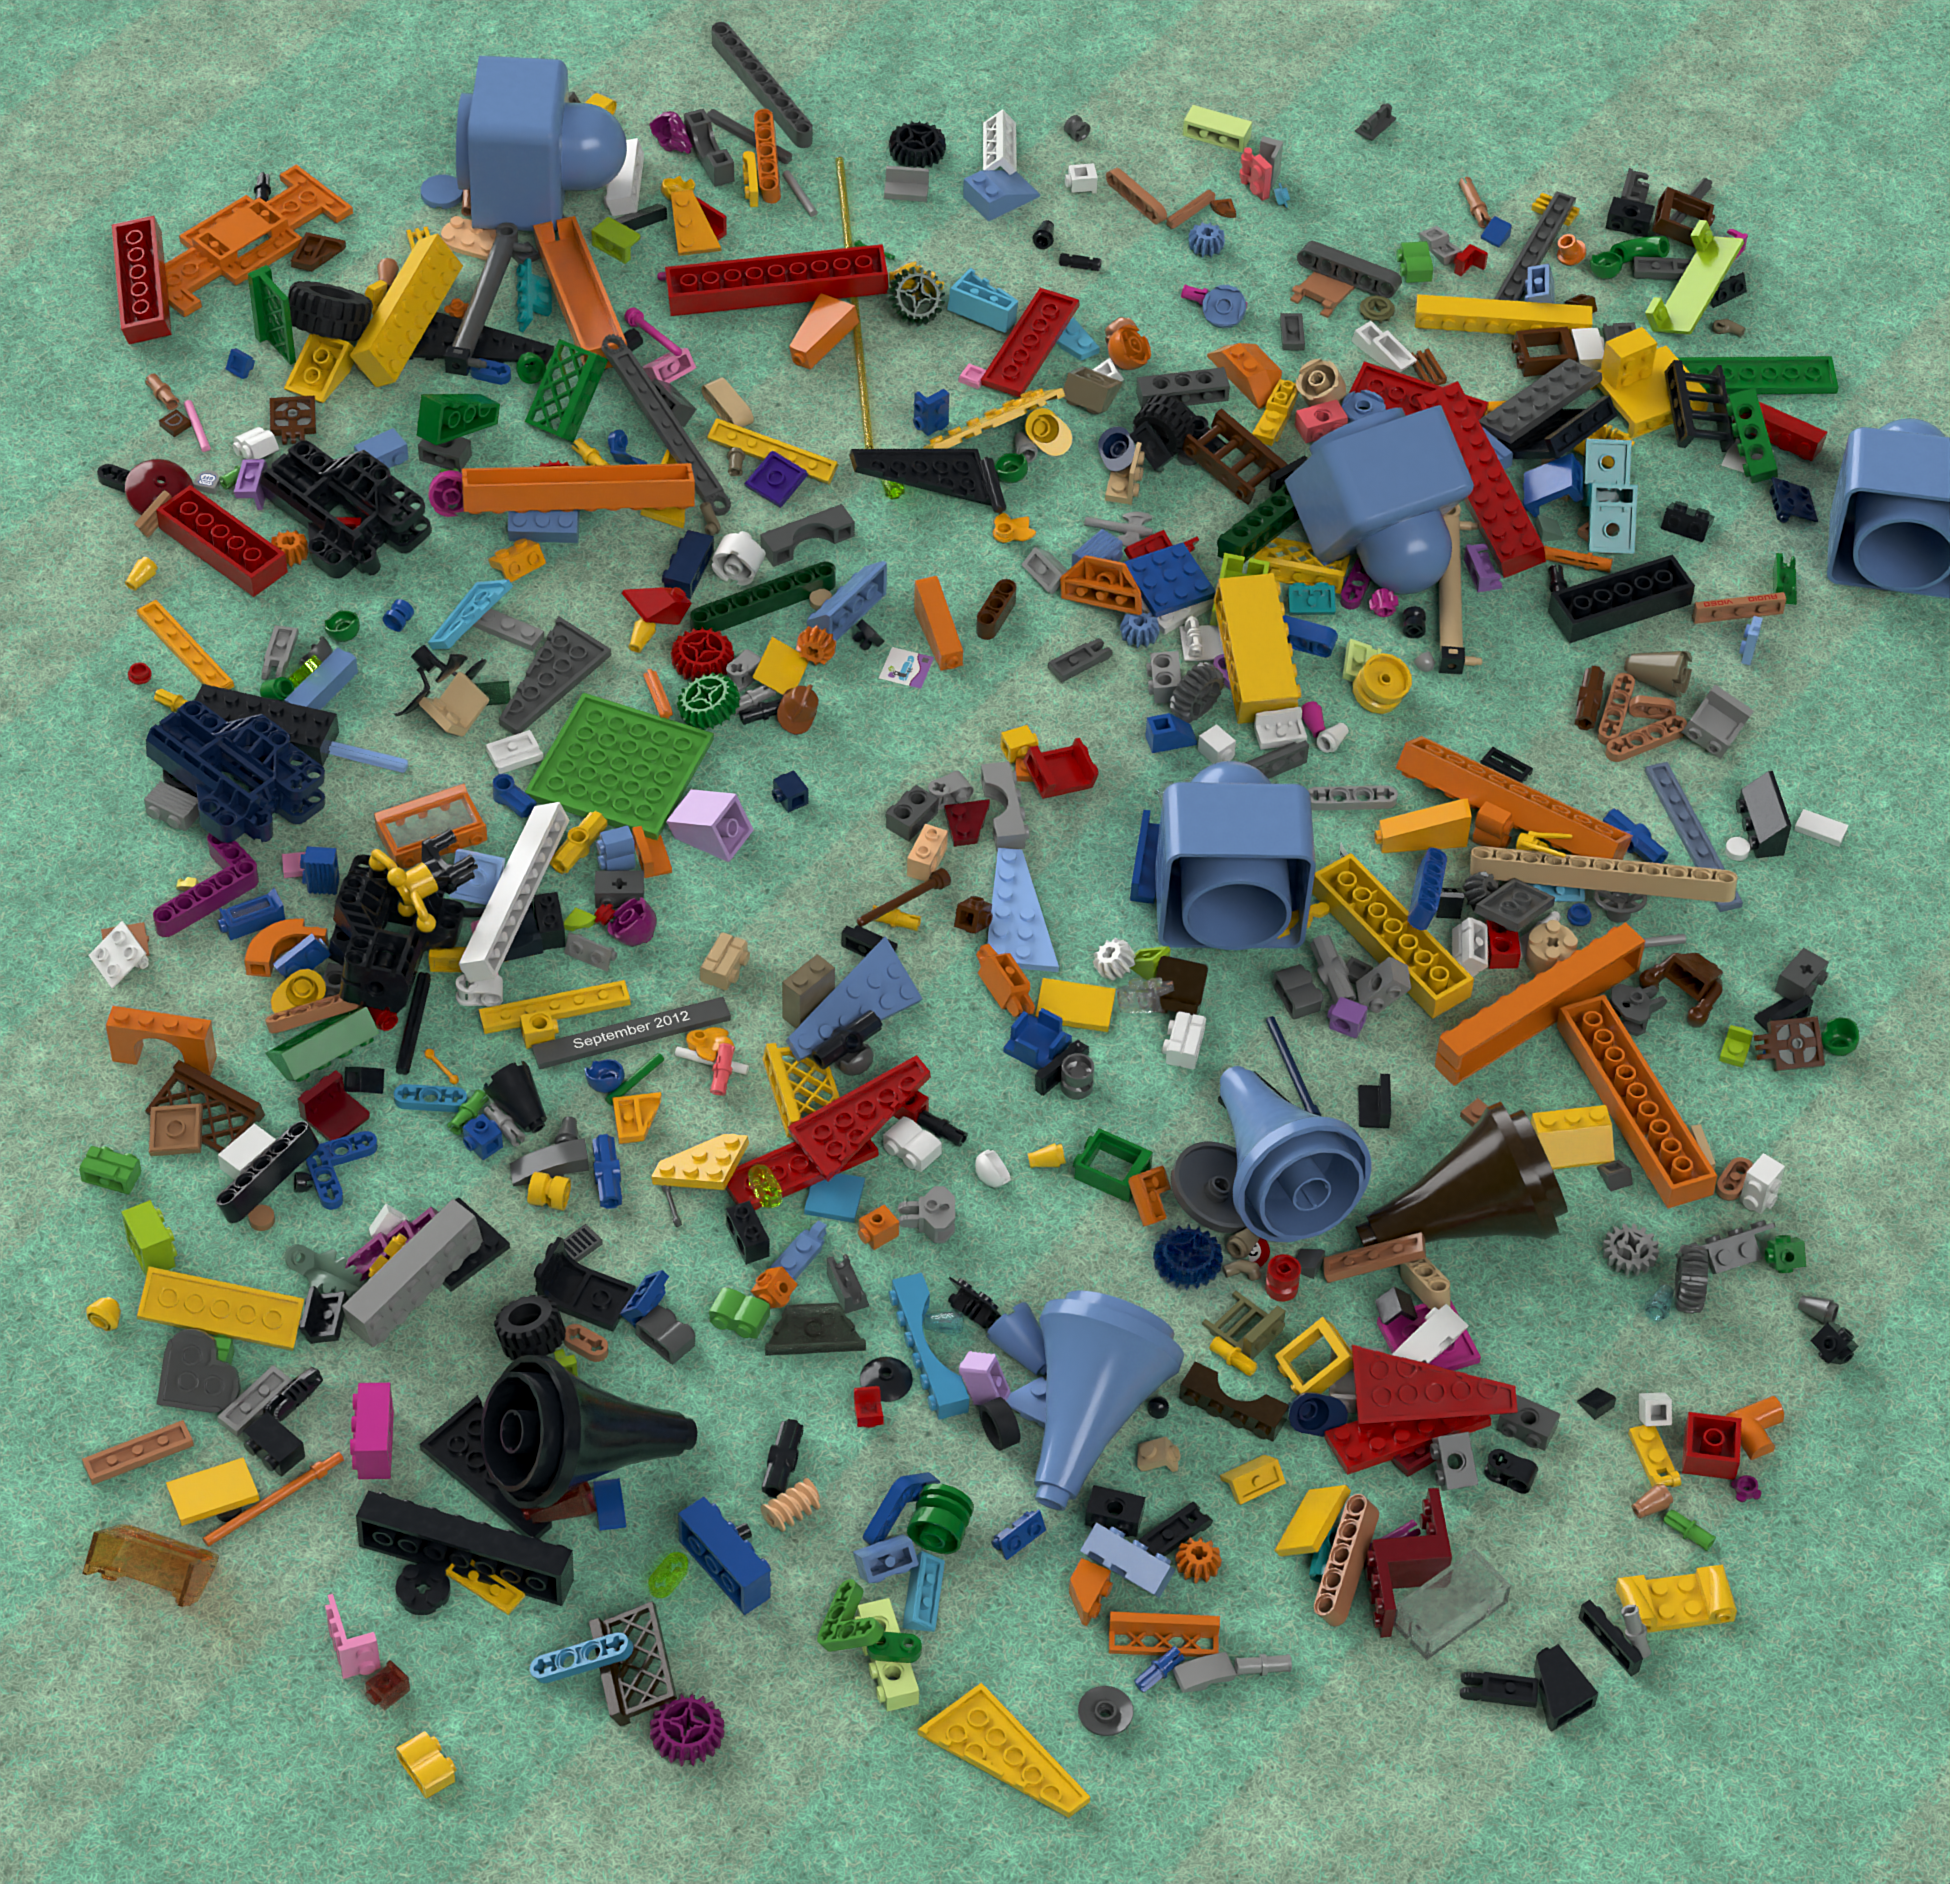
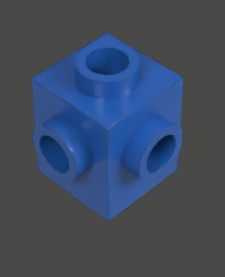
M484 1114L469 1120L463 1126V1143L469 1151H474L482 1160L503 1148L502 1132L498 1124L494 1120H489Z

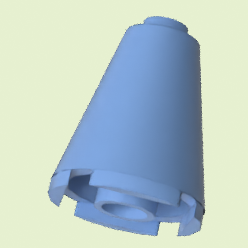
M1022 1302L1013 1307L1015 1312L1009 1315L1003 1314L987 1331L988 1335L986 1336L992 1343L1032 1373L1045 1376L1047 1375L1043 1333L1030 1306L1026 1302Z

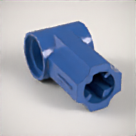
M499 774L493 779V799L496 803L506 805L521 818H526L532 813L534 806L537 805L536 801L514 784L512 776Z

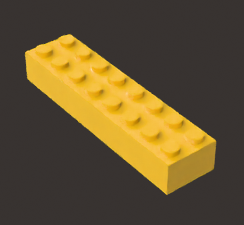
M438 233L417 241L350 354V357L377 388L396 382L463 267Z
M1352 853L1315 872L1312 894L1319 902H1325L1329 905L1330 913L1379 964L1388 957H1392L1408 965L1411 989L1407 993L1432 1019L1471 997L1474 978L1427 930H1418L1409 924V911Z

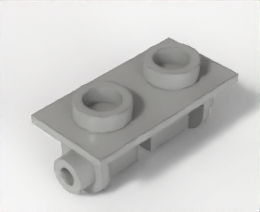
M568 933L564 954L606 972L609 970L610 960L615 961L617 957V952L614 951V948L597 944L582 937L581 934Z

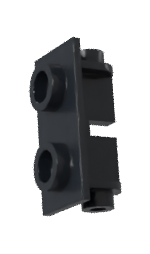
M1744 272L1736 276L1733 275L1720 284L1711 299L1713 308L1747 292Z

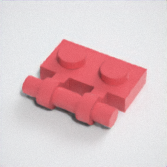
M1247 147L1241 155L1242 168L1240 169L1239 177L1244 185L1250 182L1251 192L1263 201L1270 196L1272 165L1260 154L1254 156L1252 149Z

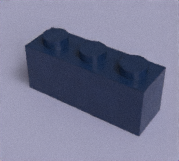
M687 530L684 538H680L676 554L673 553L671 556L668 570L665 569L663 572L662 583H664V587L680 588L686 593V597L691 599L714 553V536Z

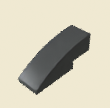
M585 1138L551 1145L510 1163L513 1186L530 1184L531 1177L535 1171L547 1173L552 1179L556 1175L564 1177V1174L589 1171Z

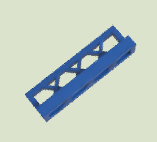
M1143 810L1132 876L1130 901L1154 904L1156 895L1155 864L1160 824L1150 823L1151 810Z

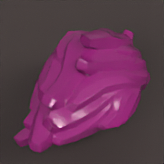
M672 111L663 112L650 122L651 133L657 138L659 145L665 151L672 152L675 150L682 153L685 151L687 154L691 153L692 144L687 135V129L677 113Z

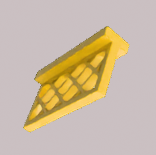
M1278 537L1270 542L1275 543L1276 547L1268 548L1265 546L1254 556V559L1270 562L1268 574L1274 573L1276 582L1291 585L1293 583H1305L1306 586H1315L1316 583L1325 582L1329 585H1335V593L1338 594L1342 592L1351 556H1348L1343 560L1330 562L1331 564L1324 566L1310 553L1313 552L1310 543ZM1296 547L1299 551L1292 553L1288 548ZM1281 551L1285 554L1281 557H1278L1276 555V553H1279ZM1305 556L1308 560L1301 562L1298 558Z
M767 1043L762 1060L788 1138L792 1137L788 1132V1126L802 1119L801 1115L804 1112L811 1114L816 1111L809 1107L813 1101L824 1107L840 1097L830 1066L826 1069H821L809 1058L799 1062L796 1060L791 1065L782 1058V1056L788 1055L795 1058L789 1047L777 1048L776 1043ZM802 1062L811 1067V1070L805 1073L798 1069L797 1066ZM818 1071L825 1075L826 1078L821 1082L814 1078L812 1074ZM793 1073L802 1078V1081L797 1084L789 1079V1075ZM807 1081L818 1087L814 1093L803 1087ZM821 1090L831 1094L832 1098L830 1101L818 1096ZM798 1092L809 1098L805 1104L795 1099V1095Z

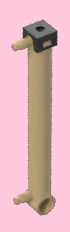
M1459 504L1443 516L1452 542V554L1448 568L1438 580L1439 673L1462 674L1464 665H1482V658L1465 656V647H1463L1460 530H1477L1478 523L1460 521L1461 508Z

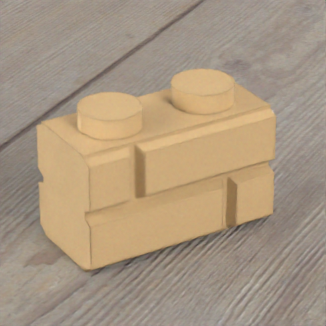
M723 932L720 933L700 967V981L723 990H728L731 983L735 984L737 982L741 965L746 966L749 961L748 942L738 937L733 938L732 935Z

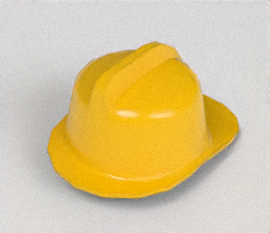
M1038 408L1028 415L1025 423L1026 434L1043 452L1051 456H1058L1069 450L1072 444L1071 430L1054 412L1047 408Z
M310 969L294 972L273 992L271 998L273 1012L278 1013L321 1000L326 992L324 979L319 973Z

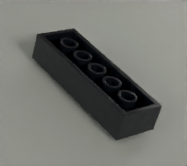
M1672 554L1552 592L1548 613L1568 642L1572 643L1691 605L1695 585Z
M202 684L194 699L207 706L227 722L263 714L289 734L290 743L322 766L330 753L329 746H331L332 741H335L339 734L337 714L206 684Z

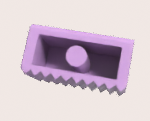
M976 1351L967 1353L964 1360L960 1363L959 1374L964 1379V1382H966L967 1393L972 1397L973 1404L982 1405L998 1397L1007 1400L1011 1391L995 1353L992 1355L985 1352L977 1353Z

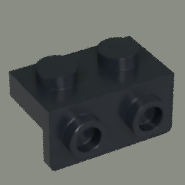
M1675 501V503L1672 502L1666 508L1661 529L1703 542L1708 529L1713 524L1715 516L1710 515L1708 510L1702 508L1695 510L1689 508L1688 504Z
M315 1286L309 1287L299 1328L310 1344L339 1341L345 1317L342 1305L349 1300L345 1292L321 1294Z

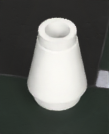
M1338 723L1320 732L1317 738L1319 749L1325 753L1334 752L1348 734V727L1344 723Z

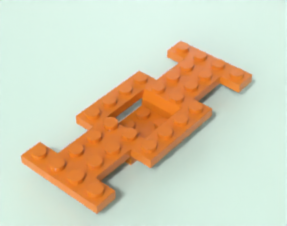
M297 164L280 174V181L289 188L267 202L260 197L253 200L248 195H245L179 235L180 243L186 246L188 250L165 263L169 306L183 317H187L202 307L201 300L193 295V292L221 275L237 286L248 279V273L262 266H269L298 248L303 238L294 231L295 229L321 213L325 214L335 223H338L353 214V207ZM263 235H268V240L238 258L237 251Z

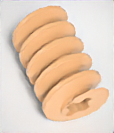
M805 1478L803 1483L798 1482L794 1485V1488H788L786 1493H780L777 1499L772 1498L768 1501V1505L763 1504L761 1506L762 1516L771 1527H777L781 1532H784L786 1530L784 1522L792 1527L794 1526L793 1517L798 1521L803 1520L802 1511L808 1516L812 1514L811 1505L816 1510L821 1508L818 1491L811 1480Z

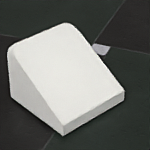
M1111 358L1092 369L1116 380H1124L1120 370Z

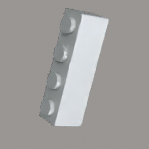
M638 138L626 140L627 155L625 163L619 174L606 185L607 195L604 196V204L606 208H609L612 216L637 212L644 152Z

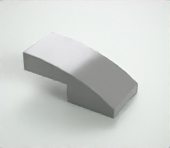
M1438 226L1419 233L1420 239L1427 241L1429 251L1443 265L1454 262L1456 255L1462 252V250L1449 242V234Z
M1226 1652L1196 1658L1177 1665L1172 1669L1182 1693L1202 1691L1207 1689L1209 1684L1229 1682L1237 1676Z

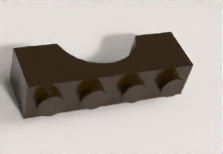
M1196 1361L1180 1384L1179 1398L1187 1405L1197 1406L1206 1410L1213 1417H1221L1229 1421L1236 1428L1249 1430L1260 1439H1268L1274 1442L1288 1418L1289 1405L1267 1394L1253 1401H1239L1229 1397L1219 1386L1218 1372Z

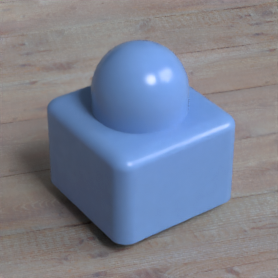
M479 56L473 93H461L456 131L457 185L459 190H470L472 228L496 229L501 223L507 222L515 224L518 231H534L533 225L552 221L554 231H556V220L562 219L566 190H596L610 183L619 174L627 155V141L624 130L619 121L604 108L593 104L569 102L568 69L563 61L559 59Z
M1434 406L1407 416L1403 408L1383 410L1350 422L1315 441L1309 447L1312 456L1284 482L1317 560L1330 563L1358 553L1366 573L1373 582L1381 588H1386L1397 594L1422 592L1438 582L1447 570L1452 554L1451 536L1443 516L1469 496L1474 488L1473 480L1442 406Z
M1905 418L1887 423L1880 429L1860 427L1849 434L1830 511L1827 577L1831 582L1841 585L1950 598V437H1946L1936 426L1924 420Z
M1223 761L1206 767L1191 782L1173 783L1165 789L1162 799L1155 864L1158 940L1163 946H1169V948L1244 950L1250 948H1298L1304 943L1316 868L1311 797L1305 787L1298 784H1272L1260 770L1247 763ZM1298 910L1299 920L1289 930L1290 934L1277 939L1288 927L1292 912Z

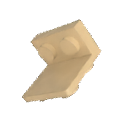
M1137 442L1131 466L1122 471H1111L1105 501L1132 505L1133 497H1138L1140 484L1137 481H1142L1144 468L1140 467V465H1143L1145 452L1141 451L1142 443Z
M458 672L439 699L436 697L434 699L423 697L419 705L446 732L463 737L488 704L489 698L464 673Z

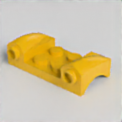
M1723 1565L1699 1567L1696 1569L1695 1574L1649 1580L1645 1579V1575L1618 1578L1615 1588L1623 1608L1627 1605L1638 1606L1641 1621L1646 1626L1647 1633L1734 1622L1737 1613Z

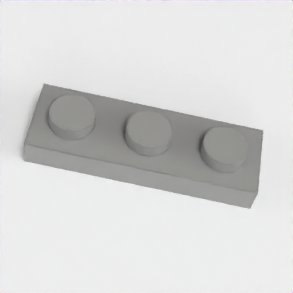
M491 608L472 625L475 628L530 651H533L544 637L543 630Z
M272 1365L217 1416L218 1423L238 1437L243 1430L263 1414L265 1405L292 1382V1379Z

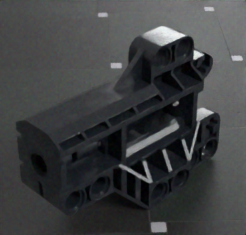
M301 440L287 450V455L284 453L271 464V469L267 467L262 472L260 484L264 496L308 529V549L312 561L332 578H342L354 567L363 574L375 575L381 568L376 550L384 543L389 544L400 553H409L432 533L430 521L423 516L426 508L423 498L392 476L385 464L365 450L333 459L311 442ZM401 491L405 494L399 498L395 493ZM413 503H419L420 507L415 510L410 505ZM337 505H340L353 516L361 518L362 523L352 530L329 512ZM419 524L427 525L424 530L418 531L415 529Z
M361 854L354 857L336 898L333 916L336 925L330 938L329 951L331 955L328 958L343 966L339 996L343 1001L358 1005L362 1001L366 1002L365 1006L384 1011L388 1007L390 1012L398 1013L406 1006L423 953L435 947L452 948L457 944L462 929L465 907L461 902L444 898L445 892L441 890L432 893L422 900L428 914L434 916L436 926L431 932H421L416 925L417 918L419 917L417 911L411 917H404L399 913L398 904L400 901L394 893L392 885L387 880L389 870L386 868L383 871H374L369 865L370 855ZM363 864V865H367V866H369V867H366V868H365V867H360V866H358V865ZM392 922L411 927L410 933L405 935L385 930L387 923Z

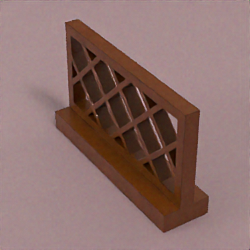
M180 1060L173 1066L174 1073L145 1110L146 1114L151 1115V1107H157L167 1102H170L171 1106L174 1105L173 1101L187 1098L188 1104H192L191 1096L204 1095L206 1103H202L203 1109H208L209 1118L203 1119L202 1126L210 1124L212 1133L202 1135V1144L218 1153L225 1148L218 1145L217 1138L231 1135L232 1140L228 1144L229 1146L256 1121L260 1122L265 1116L259 1102ZM177 1081L185 1085L186 1092L172 1095L171 1089ZM219 1105L226 1107V1114L212 1116L211 1107ZM240 1116L247 1118L242 1126L233 1128L232 1118ZM228 1119L230 1129L215 1132L214 1123Z

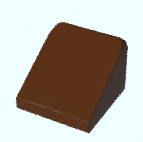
M1579 294L1565 302L1567 305L1592 306V314L1597 312L1595 297Z

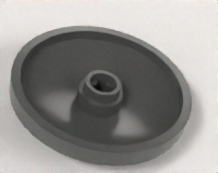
M1212 1141L1199 1142L1187 1147L1179 1155L1171 1170V1187L1181 1208L1193 1220L1214 1231L1238 1233L1247 1228L1237 1213L1233 1202V1184L1237 1170L1236 1148Z

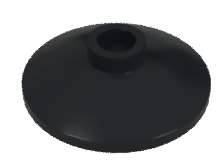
M879 1357L870 1361L864 1366L860 1375L861 1387H880L882 1402L896 1401L904 1397L911 1389L913 1382L912 1372L903 1361L893 1357ZM884 1373H889V1374H891V1375H889V1376H884V1375H882V1374H884Z

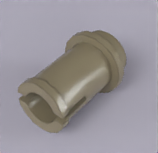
M734 447L727 454L729 460L728 473L730 476H741L745 453L741 448Z

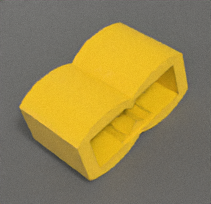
M424 1731L398 1746L396 1753L403 1768L427 1799L454 1783V1772L457 1770L451 1758H445L440 1753L442 1748L435 1736L430 1737Z

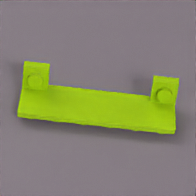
M1699 220L1690 235L1697 251L1665 305L1662 298L1654 297L1645 311L1652 331L1692 334L1744 244L1742 238L1713 236L1708 222Z

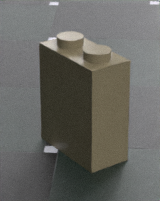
M816 954L782 982V1018L797 1029L835 989V967Z

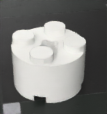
M741 531L739 534H728L723 537L712 558V569L722 580L728 581V579L738 581L737 585L745 586L753 581L766 552L747 532Z

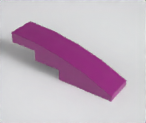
M430 1207L412 1222L405 1219L387 1235L380 1232L348 1258L345 1269L355 1265L356 1271L354 1274H362L360 1281L370 1278L368 1275L370 1273L369 1268L381 1254L388 1260L390 1259V1256L383 1250L392 1240L393 1236H397L400 1233L407 1238L405 1243H408L438 1214V1211Z

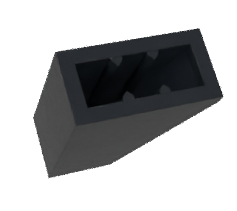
M1559 1644L1550 1649L1548 1647L1544 1648L1536 1655L1533 1670L1535 1678L1539 1679L1538 1690L1547 1726L1552 1732L1595 1707L1598 1692Z

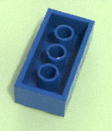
M702 1497L678 1513L679 1542L744 1615L771 1598L770 1565L764 1558L760 1559L755 1554L754 1548L748 1540H743L738 1535L735 1525L731 1521L727 1522L722 1517L721 1511L715 1503H710L705 1497Z

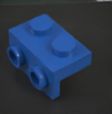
M942 389L927 398L919 391L914 393L913 423L917 430H921L929 436L949 425V392Z
M311 933L273 963V965L287 979L298 970H313L327 959L331 953L325 942Z

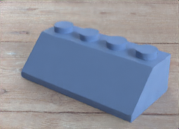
M881 561L867 565L858 573H854L844 586L839 587L836 594L827 599L820 609L808 617L807 625L812 628L817 625L821 630L826 628V632L832 633L833 639L837 641L886 595L887 563Z

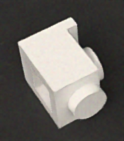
M1094 163L1069 165L1068 174L1065 175L1066 188H1071V193L1087 191L1097 193L1098 177Z

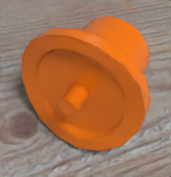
M1566 234L1558 240L1559 250L1557 258L1562 264L1576 265L1584 259L1587 251L1586 246L1582 241L1576 240L1574 235Z

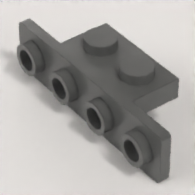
M1765 1220L1750 1224L1751 1230L1743 1232L1741 1227L1728 1231L1729 1237L1723 1239L1720 1238V1235L1704 1239L1706 1244L1701 1246H1705L1707 1249L1708 1262L1712 1273L1717 1274L1762 1259L1754 1234L1775 1228V1222L1766 1224Z

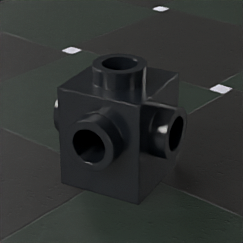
M1827 1322L1810 1340L1819 1350L1818 1355L1828 1364L1841 1365L1847 1363L1854 1356L1853 1352L1859 1347L1853 1341L1854 1335L1847 1328Z

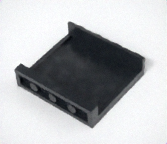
M1603 396L1586 409H1560L1511 444L1500 438L1497 439L1513 452V459H1559L1617 417L1618 414L1611 397Z

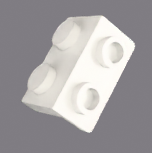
M1301 707L1264 711L1255 714L1254 731L1261 750L1283 747L1293 742L1307 741V735L1301 720Z

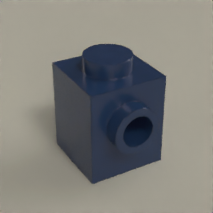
M794 770L773 779V799L776 803H781L787 813L809 804V789Z

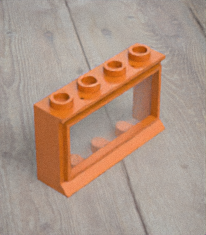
M465 783L374 813L376 831L390 858L402 869L411 868L415 864L421 863L422 841L429 837L432 839L449 828L456 836L457 842L439 851L440 856L456 853L457 849L479 845L487 841L486 824H484L472 802Z

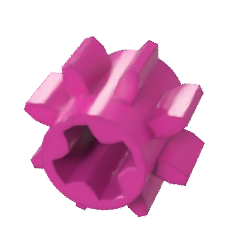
M1386 588L1378 589L1372 594V599L1369 600L1370 610H1374L1375 615L1377 614L1380 617L1391 616L1396 611L1395 607L1399 606L1398 596H1394L1393 591H1389Z

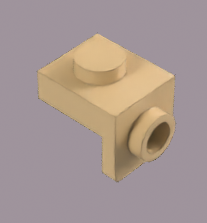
M1166 1436L1138 1444L1137 1467L1141 1471H1148L1162 1466H1167L1172 1472L1178 1471L1180 1451Z

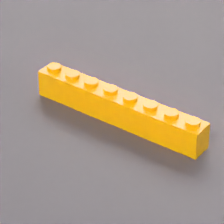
M1417 294L1415 328L1516 335V331L1567 326L1571 335L1572 329L1592 328V306Z

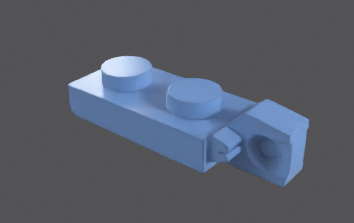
M818 1220L811 1227L810 1231L805 1229L770 1268L782 1266L796 1280L822 1250V1246L825 1243V1240L822 1238L827 1234V1225Z

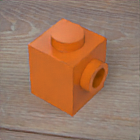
M884 1204L859 1218V1238L864 1244L868 1243L875 1250L899 1236V1220Z

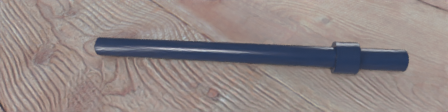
M1268 1017L1266 1019L1267 1026L1302 1101L1304 1110L1321 1116L1318 1106L1314 1105L1275 1017Z

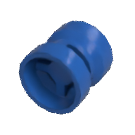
M397 599L391 605V610L384 614L383 622L389 629L400 632L405 627L406 621L413 617L414 609L405 600Z

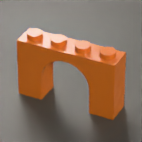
M112 1006L106 1023V1030L113 1062L137 1065L144 1046L143 1039L154 1038L174 1045L182 1053L184 1063L211 1076L217 1058L211 1020Z

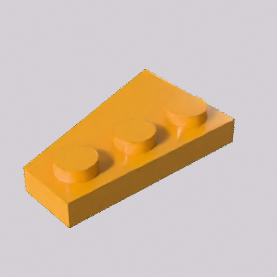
M693 191L671 192L678 255L722 251Z

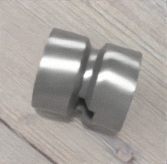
M1081 1053L1067 1056L1062 1063L1061 1091L1065 1096L1074 1100L1086 1098L1093 1090L1094 1062L1090 1057Z

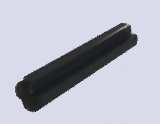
M984 457L980 461L992 508L994 513L1002 514L1007 507L992 458Z

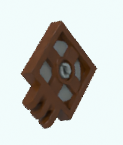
M315 395L269 398L270 431L274 436H282V445H287V438H291V444H295L296 438H299L301 441L305 440V434H316Z
M1818 1016L1769 1021L1767 1023L1769 1034L1753 1036L1754 1041L1764 1040V1044L1755 1045V1051L1765 1050L1766 1053L1756 1055L1757 1061L1773 1059L1774 1072L1825 1066Z

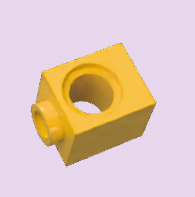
M1028 725L1001 732L1000 748L1010 764L1015 763L1016 758H1025L1029 747L1039 745L1036 734L1030 731Z
M549 1010L520 1015L521 1032L526 1049L532 1048V1045L555 1040V1034L559 1033L556 1018H551Z

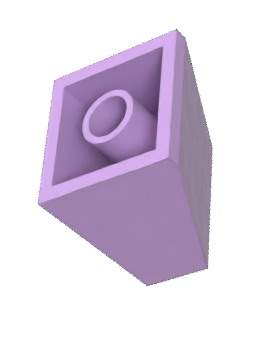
M691 789L666 821L675 839L727 862H730L754 830L737 795L733 793Z

